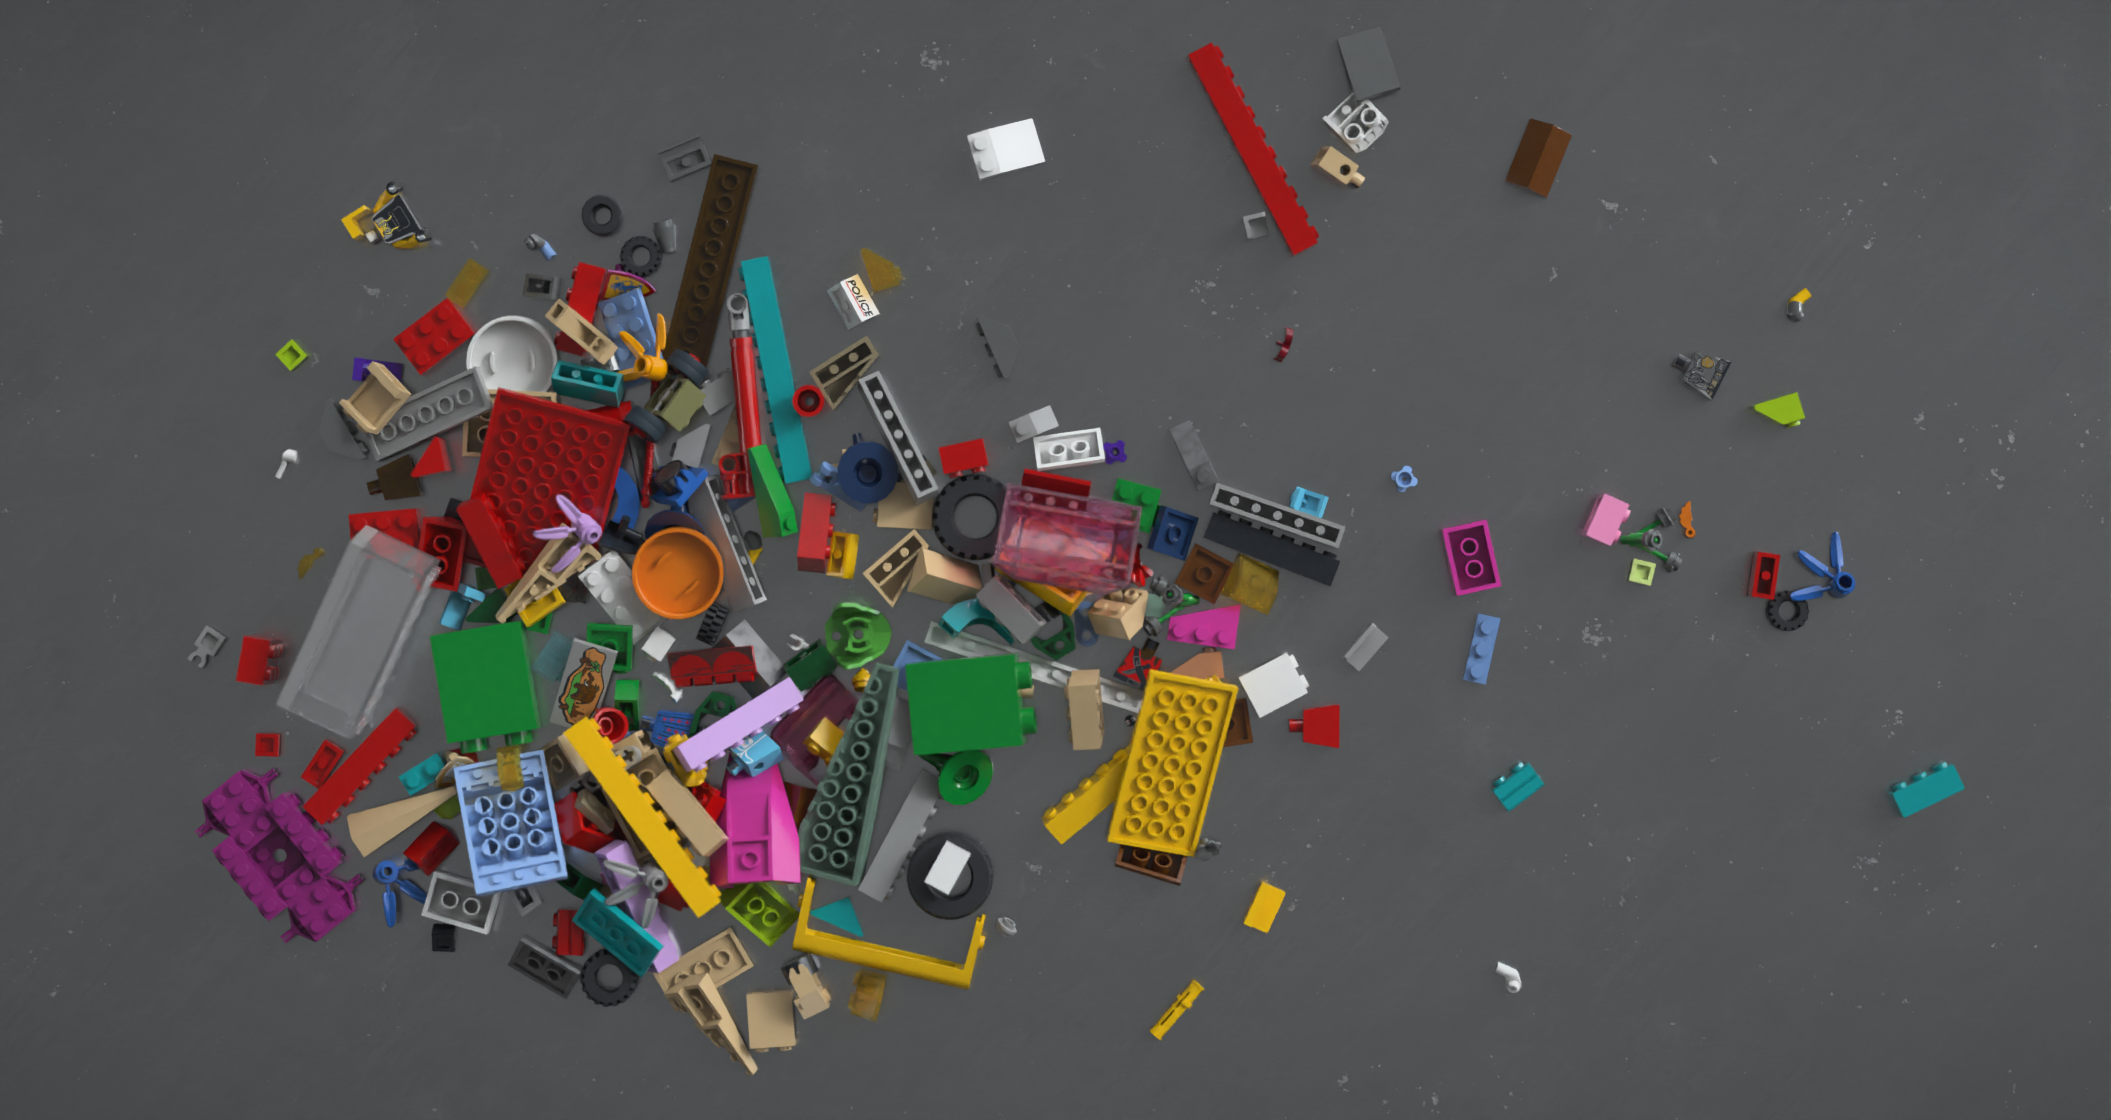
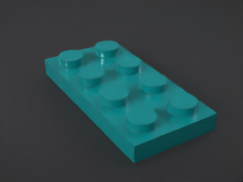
M593 889L580 906L572 921L642 978L664 945L615 905H606L604 903L606 898L596 889Z

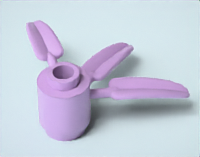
M556 495V501L565 515L571 520L572 528L564 526L539 530L533 533L536 538L561 539L566 538L568 533L574 532L580 538V541L575 546H572L551 569L553 573H557L567 567L580 554L581 550L579 547L583 543H595L602 534L601 527L590 515L581 513L568 499L561 495Z

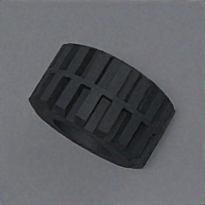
M607 949L599 950L590 956L584 963L580 973L583 993L585 992L587 994L586 997L589 1000H593L594 1004H601L603 1007H614L625 1002L636 990L637 982L639 981L638 975ZM606 964L616 966L622 973V983L619 988L613 991L603 989L596 979L597 971Z

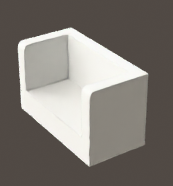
M947 840L924 882L949 895L971 853Z

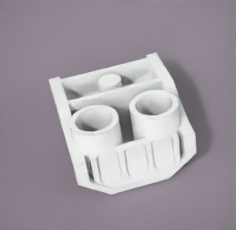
M1354 92L1333 112L1323 117L1328 126L1355 153L1367 149L1383 134L1389 123L1387 118L1368 99L1357 102Z

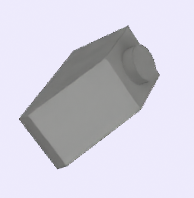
M1050 405L1008 422L1017 444L1059 426Z
M704 424L679 438L677 444L673 443L669 455L673 457L672 461L681 460L687 466L700 468L712 425Z

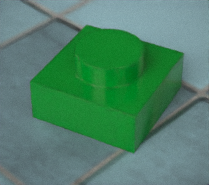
M553 612L525 629L548 634Z

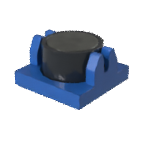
M681 460L671 461L665 466H660V471L653 474L654 483L659 487V490L652 498L656 503L682 507L709 474L705 469L685 466Z

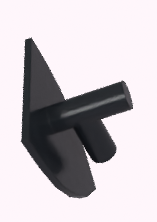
M623 515L620 523L612 520L609 521L598 545L620 553L636 555L645 540L642 538V533L628 528L631 518Z

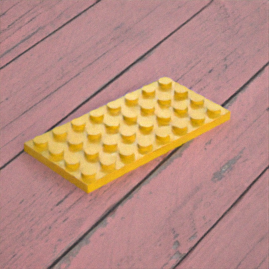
M1149 670L1106 837L1107 842L1191 857L1195 856L1238 692L1237 685Z

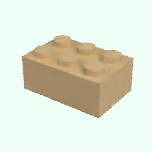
M1099 669L1072 670L1071 677L1067 678V686L1064 689L1065 700H1069V707L1066 709L1067 721H1071V729L1068 730L1069 742H1073V750L1101 749L1105 729Z

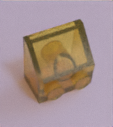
M1239 553L1221 595L1268 615L1277 597L1279 571Z
M861 968L860 973H855L853 985L857 986L855 995L850 994L848 1007L852 1008L851 1014L870 1021H877L888 973Z

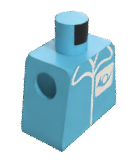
M762 731L752 738L750 735L742 738L744 743L735 749H732L731 746L729 747L733 760L726 765V768L733 776L744 769L751 777H755L781 762L784 758L780 747Z

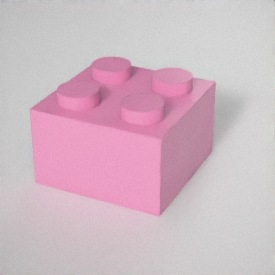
M1605 493L1599 494L1581 535L1604 546L1616 544L1621 534V531L1618 529L1621 523H1625L1629 517L1630 510H1628L1630 504Z

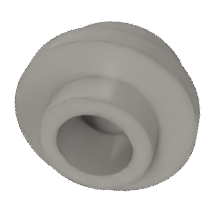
M1005 917L1004 919L998 918L996 921L995 929L1002 936L1009 938L1017 932L1016 925L1011 919Z

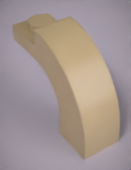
M558 299L545 315L554 325L575 340L603 365L613 357L614 352L618 349L609 338L561 299Z

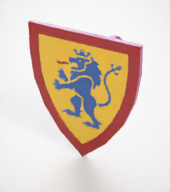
M616 264L615 271L608 270L600 300H608L641 288L643 297L656 292V290L641 277L624 272L622 264Z

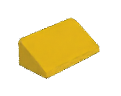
M833 531L830 541L831 554L827 563L826 576L845 579L854 578L859 543L858 534Z

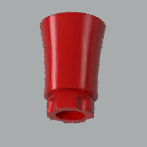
M804 385L794 393L793 407L802 416H815L824 406L823 393L813 385ZM808 397H811L814 400L811 406H807L805 404V400H807Z

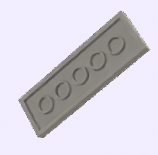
M475 366L410 396L378 435L368 432L366 435L375 460L383 461L491 411L493 403L480 368Z

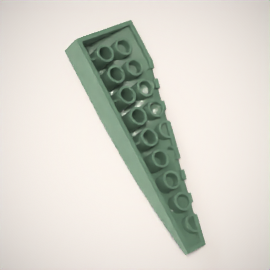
M876 663L865 686L864 693L857 703L856 710L851 720H849L846 731L833 754L824 778L820 782L813 801H811L808 812L799 827L800 872L852 886H857L863 881L883 779L899 668Z

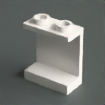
M1285 652L1270 662L1238 677L1259 718L1308 693L1306 688L1309 687V684L1304 675H1298L1295 668L1299 665L1293 654L1289 656Z

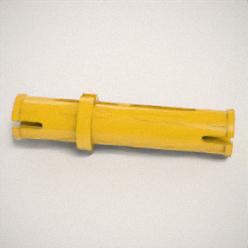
M1193 979L1181 995H1177V1000L1149 1031L1157 1039L1161 1040L1185 1010L1193 1006L1192 1002L1204 988Z

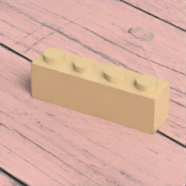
M664 770L646 786L654 803H659L664 808L662 813L669 821L673 820L678 825L677 831L683 838L686 839L688 837L692 842L691 848L698 856L709 857L729 840L672 770Z

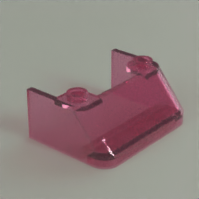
M833 674L822 677L803 697L804 700L798 703L800 708L789 715L787 713L772 729L770 738L780 747L781 752L792 765L816 786L819 782L810 771L817 766L819 756L812 754L807 749V746L803 744L804 740L824 717L836 727L846 718L851 720L857 703L860 700Z

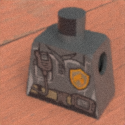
M1695 351L1691 359L1679 353L1673 366L1684 371L1680 379L1684 384L1706 400L1713 401L1732 362Z

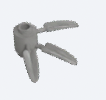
M613 860L603 861L606 868L617 874L635 879L637 875L642 878L641 882L637 884L632 883L605 899L604 903L606 905H614L639 893L638 888L644 884L651 890L650 898H647L645 901L641 919V927L643 929L648 928L653 920L658 900L654 898L655 893L664 890L668 885L669 879L658 863L654 862L645 864L640 872L636 866Z

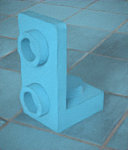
M459 583L458 591H451L439 623L459 630L470 603H473L474 599L483 602L486 593Z

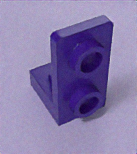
M354 357L352 380L364 382L371 374L367 367L373 361L383 364L401 383L402 363Z

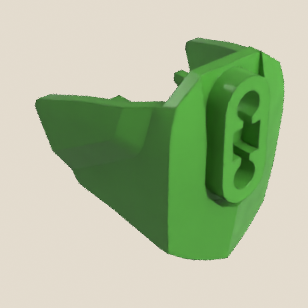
M839 603L832 609V615L825 624L826 648L841 668L852 669L862 667L885 652L889 645L892 631L887 619L880 611L863 607L857 603ZM857 630L863 632V637L860 639L854 636ZM834 632L841 634V638L837 641L832 638Z

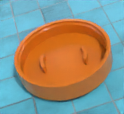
M686 527L666 528L650 536L638 550L632 566V581L639 599L652 612L670 619H686L705 611L717 598L724 579L723 561L714 543L704 534Z

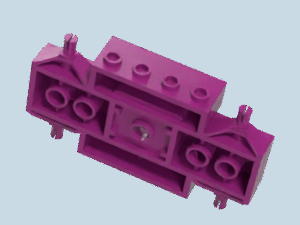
M271 768L263 776H258L242 769L202 800L206 821L195 832L200 838L213 829L229 836L211 851L215 854L220 864L228 870L232 879L241 886L245 895L258 907L259 912L268 921L275 919L288 908L291 927L280 936L281 939L287 937L283 940L286 944L296 935L318 942L357 910L353 891L364 880L360 878L359 874L347 882L329 875L345 862L342 859L343 853L337 846L333 847L329 843L328 839L330 837L322 828L318 829L313 823L316 821L315 818L307 811H303L299 806L301 801L294 793L285 792L275 800H271L268 785L270 781L278 776L275 769ZM277 849H283L286 852L287 857L283 862L277 861L275 858Z

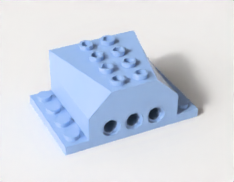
M543 750L453 768L477 897L568 878L565 866V852L560 837V829L554 806L555 801Z

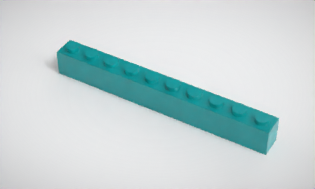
M765 256L741 261L742 267H738L740 281L745 280L746 289H743L742 292L750 305L749 323L754 325L755 330L751 337L753 346L758 347L759 350L756 362L758 370H763L764 378H760L762 391H767L768 400H765L767 414L771 413L773 422L769 423L771 435H776L777 444L774 445L775 456L780 458L782 464L781 467H778L781 480H785V484L810 480L812 470L801 416L793 407L792 400L796 391L769 257Z

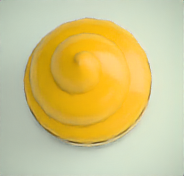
M861 668L852 678V686H854L856 692H864L871 676L864 668Z

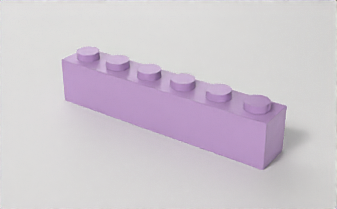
M788 677L677 746L673 751L687 773L691 770H694L696 773L707 766L705 761L710 758L716 761L726 754L724 750L729 746L735 749L743 744L742 738L750 735L752 738L762 732L761 726L766 723L772 726L780 721L781 717L779 715L785 711L789 715L799 709L798 703L804 699L791 678Z
M616 839L595 852V856L612 894L632 883L637 884L642 881L641 876L637 875L635 879L617 874L605 867L603 861L613 860L636 866L640 872L642 871L633 856L632 846L627 841ZM646 884L638 888L639 893L635 896L617 903L618 908L640 927L645 901L651 895V890L648 889ZM658 905L651 924L648 928L644 929L664 945L648 969L649 972L660 973L679 960L676 953L677 948L670 940L668 928L659 915Z

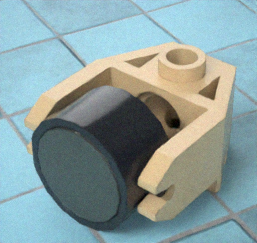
M810 953L797 957L780 967L788 985H793L797 993L794 1003L804 1020L829 1008L831 997L827 989H823L816 974L819 969Z

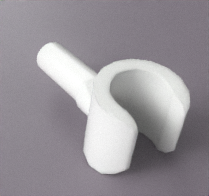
M288 449L283 453L282 462L275 477L281 478L288 462H296L298 451Z
M791 634L790 637L796 639V643L794 645L787 643L790 648L796 651L810 646V644L803 642L795 634Z

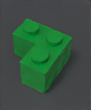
M1117 478L1112 500L1133 506L1128 528L1150 534L1162 490Z

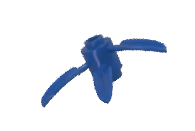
M1835 531L1831 535L1830 541L1831 566L1836 568V576L1830 574L1827 566L1802 550L1798 551L1799 559L1819 577L1826 575L1831 580L1828 587L1822 588L1820 585H1816L1791 593L1790 598L1793 601L1820 598L1823 596V592L1829 591L1835 598H1844L1854 590V577L1847 572H1841L1840 569L1844 566L1838 532Z
M410 859L405 860V865L398 867L394 862L386 860L378 863L373 868L372 875L374 880L381 885H385L386 892L382 894L385 919L390 928L395 925L396 899L395 893L390 892L389 883L396 882L400 885L399 889L422 904H425L427 895L420 888L408 880L402 882L397 879L400 870L406 869L408 872L419 869ZM385 868L388 869V871H389V876H386V875L384 874V869H385Z

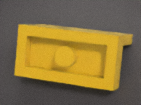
M365 205L341 219L352 238L359 242L367 238L358 221L372 213V210Z
M1261 881L1243 920V924L1268 933L1286 893Z

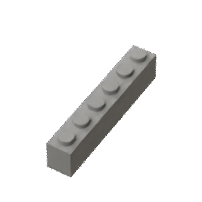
M877 371L859 379L858 390L889 451L893 454L898 469L916 505L918 506L937 497L939 488L880 372Z
M717 474L708 476L688 500L694 511L695 518L704 528L705 536L714 543L721 555L724 566L722 585L727 594L729 605L735 613L767 599L727 499H721L724 491Z
M1219 483L1215 484L1209 501V505L1334 548H1339L1346 528L1345 526Z
M922 769L858 889L859 891L881 903L884 898L889 900L895 889L891 886L894 879L899 880L905 870L902 867L905 858L910 860L916 849L912 846L916 838L921 840L927 828L923 825L927 818L931 820L937 810L934 807L936 800L943 799L938 791L937 776Z

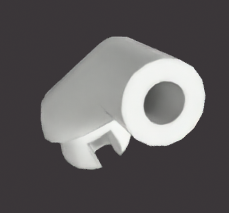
M1498 962L1494 972L1505 977L1507 989L1510 993H1517L1521 988L1518 971Z

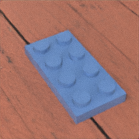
M641 288L598 303L609 338L618 347L614 354L620 371L633 368L637 359L621 339L620 331L629 333L642 345L645 350L643 355L656 357V335ZM640 377L636 380L624 381L626 389H630L652 380Z

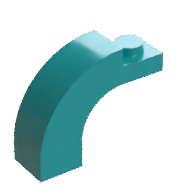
M969 599L956 604L941 617L938 623L953 639L965 628L975 624H983L994 629L1010 645L1015 642L1010 635L1011 632L995 620V615L990 610H986L980 605L979 599Z

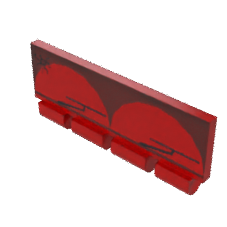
M753 645L667 653L671 680H675L676 688L692 687L693 679L695 686L714 685V676L716 684L735 683V674L738 683L754 681V673L757 672Z

